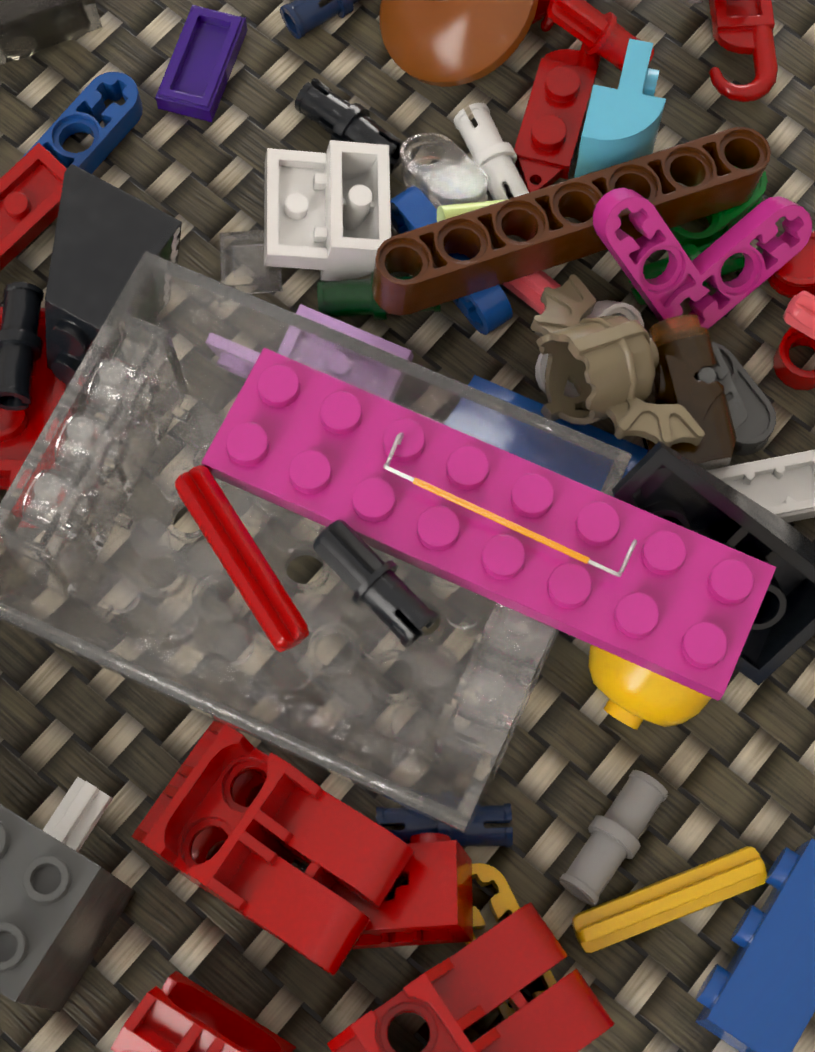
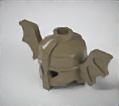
M571 274L568 280L556 289L544 288L540 299L545 305L544 312L541 315L534 316L530 328L532 331L544 334V336L537 339L536 343L540 347L539 351L542 354L548 353L545 370V392L548 403L544 404L541 409V413L547 421L552 422L563 419L570 424L586 425L611 418L615 427L614 436L617 439H623L626 436L632 435L646 438L655 444L661 441L669 447L681 442L692 443L698 446L705 436V432L685 407L680 404H652L644 402L652 392L655 369L659 363V353L656 344L649 337V333L638 320L630 321L624 316L586 318L592 313L596 304V298L577 275ZM567 380L574 384L579 396L570 398L564 395ZM583 408V409H586V410L588 409L589 411L577 410V409Z

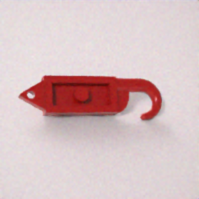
M709 0L714 41L717 40L718 44L728 51L753 55L755 70L753 81L745 85H736L728 82L718 67H712L709 71L712 85L721 95L733 101L750 102L762 98L769 93L776 83L778 73L773 36L775 22L772 0Z
M546 14L540 25L541 30L544 32L550 31L555 22L550 20ZM583 42L580 50H554L540 60L514 148L517 155L515 166L518 167L529 193L551 186L559 178L568 179L601 56L597 53L587 54L583 50Z

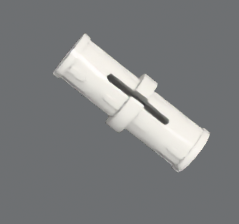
M485 103L469 105L478 123L477 127H474L473 123L469 120L464 108L460 110L454 118V125L459 130L473 157L470 166L478 180H484L492 199L504 200L510 199L511 195L517 197L529 193L515 166L517 155L509 142H503L490 115L488 106Z

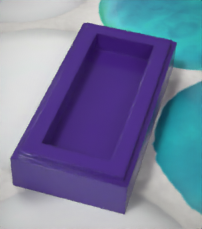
M192 5L155 97L158 109L208 122L213 121L248 30L246 18Z

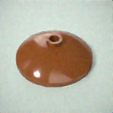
M381 0L379 14L381 35L391 58L403 71L414 79L440 87L463 85L488 75L501 66L515 52L531 27L537 10L538 0Z

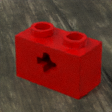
M421 833L410 837V843L407 845L414 850V855L390 890V892L395 891V899L390 900L386 896L379 908L366 902L337 882L334 883L330 889L331 891L351 903L371 919L352 949L473 941L472 859L457 840H451L448 835L440 833ZM405 879L409 885L399 886V880Z

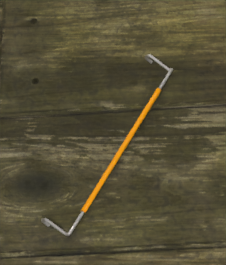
M400 432L396 436L387 461L383 465L385 470L585 564H591L617 577L622 576L637 544L636 539L631 543L619 572H616L557 542L416 477L413 478L389 467L397 445H400L404 433Z

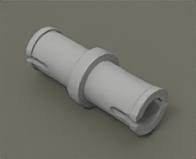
M633 770L629 775V780L604 816L596 815L589 825L588 830L591 836L567 872L563 873L560 877V884L579 900L595 906L599 901V896L625 858L633 859L641 847L637 839L660 804L668 797L666 788L650 775L639 770Z

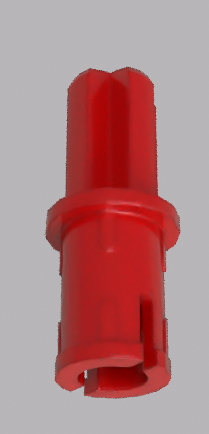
M550 0L546 8L549 19L583 42V50L587 54L597 53L620 71L623 68L629 38L640 40L617 23V16L608 12L604 15L585 0ZM652 48L649 63L653 58L654 48Z

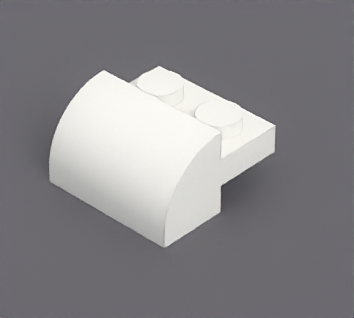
M330 140L327 153L267 148L264 196V266L321 270V280L325 281L352 280L374 272L377 249L385 240L391 238L389 145Z

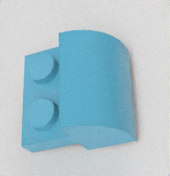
M629 38L618 89L593 84L581 135L574 178L653 153L666 102L665 98L654 96L660 70L648 68L653 43Z

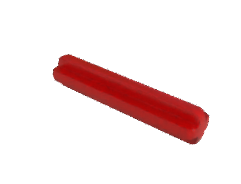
M199 465L181 474L175 481L178 495L275 650L284 652L299 645L309 635L307 623L209 469Z

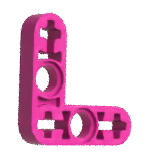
M627 188L611 190L599 200L593 212V226L601 241L656 318L677 336L683 338L700 335L707 331L797 255L808 243L812 233L810 214L802 206L781 196L770 197L757 205L691 261L654 205L634 190ZM624 209L631 211L629 220L635 229L643 235L636 240L619 228L621 220L618 215ZM781 217H784L786 219L782 222V226L785 231L777 238L778 227L775 223ZM753 239L758 240L756 245L763 250L762 253L750 245ZM657 250H667L669 262L665 271L656 278L645 279L643 267L646 259ZM743 253L745 265L742 272L732 281L723 282L721 269L724 262L733 254ZM705 280L716 289L712 296L708 294L710 290L702 285ZM690 298L689 306L692 310L683 317V309L680 304L684 299Z

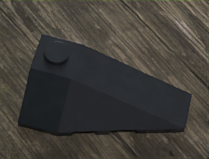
M661 441L612 489L614 498L776 567L735 666V669L758 686L815 634V544L789 523Z

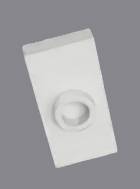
M815 449L706 470L787 523L815 517Z

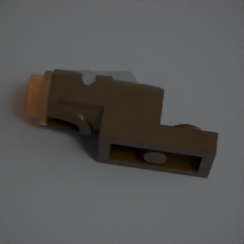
M680 315L660 321L649 329L651 339L656 344L659 353V363L655 369L654 377L655 404L682 405L705 432V436L698 446L692 443L681 442L673 444L670 448L705 470L727 467L732 458L737 439L735 432L746 421L748 411L729 373L724 358L717 344L711 342L709 330L701 327L697 315ZM642 437L644 448L649 452L656 444Z

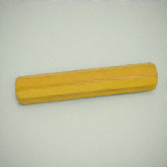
M746 846L575 914L572 918L575 936L585 953L599 951L764 885L767 877L766 866L757 850L752 846Z

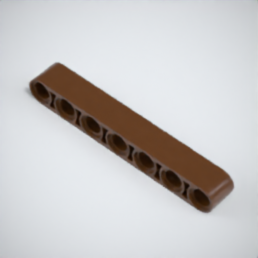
M746 127L730 128L392 236L385 240L377 249L372 285L374 300L381 309L390 314L408 315L606 250V246L594 229L593 212L599 200L613 189H631L646 198L654 205L669 229L739 206L750 199L770 161L771 150L769 143L762 134L754 129ZM624 209L618 215L621 220L619 228L636 240L643 235L630 222L629 214L631 211ZM565 217L575 218L581 223L570 222ZM509 235L520 236V237H522L523 239H525L526 241H523V242L514 241V240L508 238L507 236H509ZM449 254H464L470 260H456L449 256ZM401 271L410 274L413 278L401 280L390 274Z

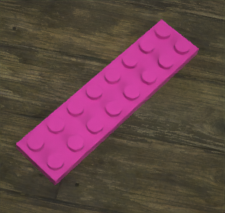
M265 347L201 462L215 478L326 527L336 520H343L368 546L717 701L725 693L776 570V567ZM400 432L404 433L400 445H397L389 467L413 478L416 477L557 542L616 572H619L631 543L636 539L637 544L622 576L617 577L591 564H585L385 470L383 465L387 461L396 436Z

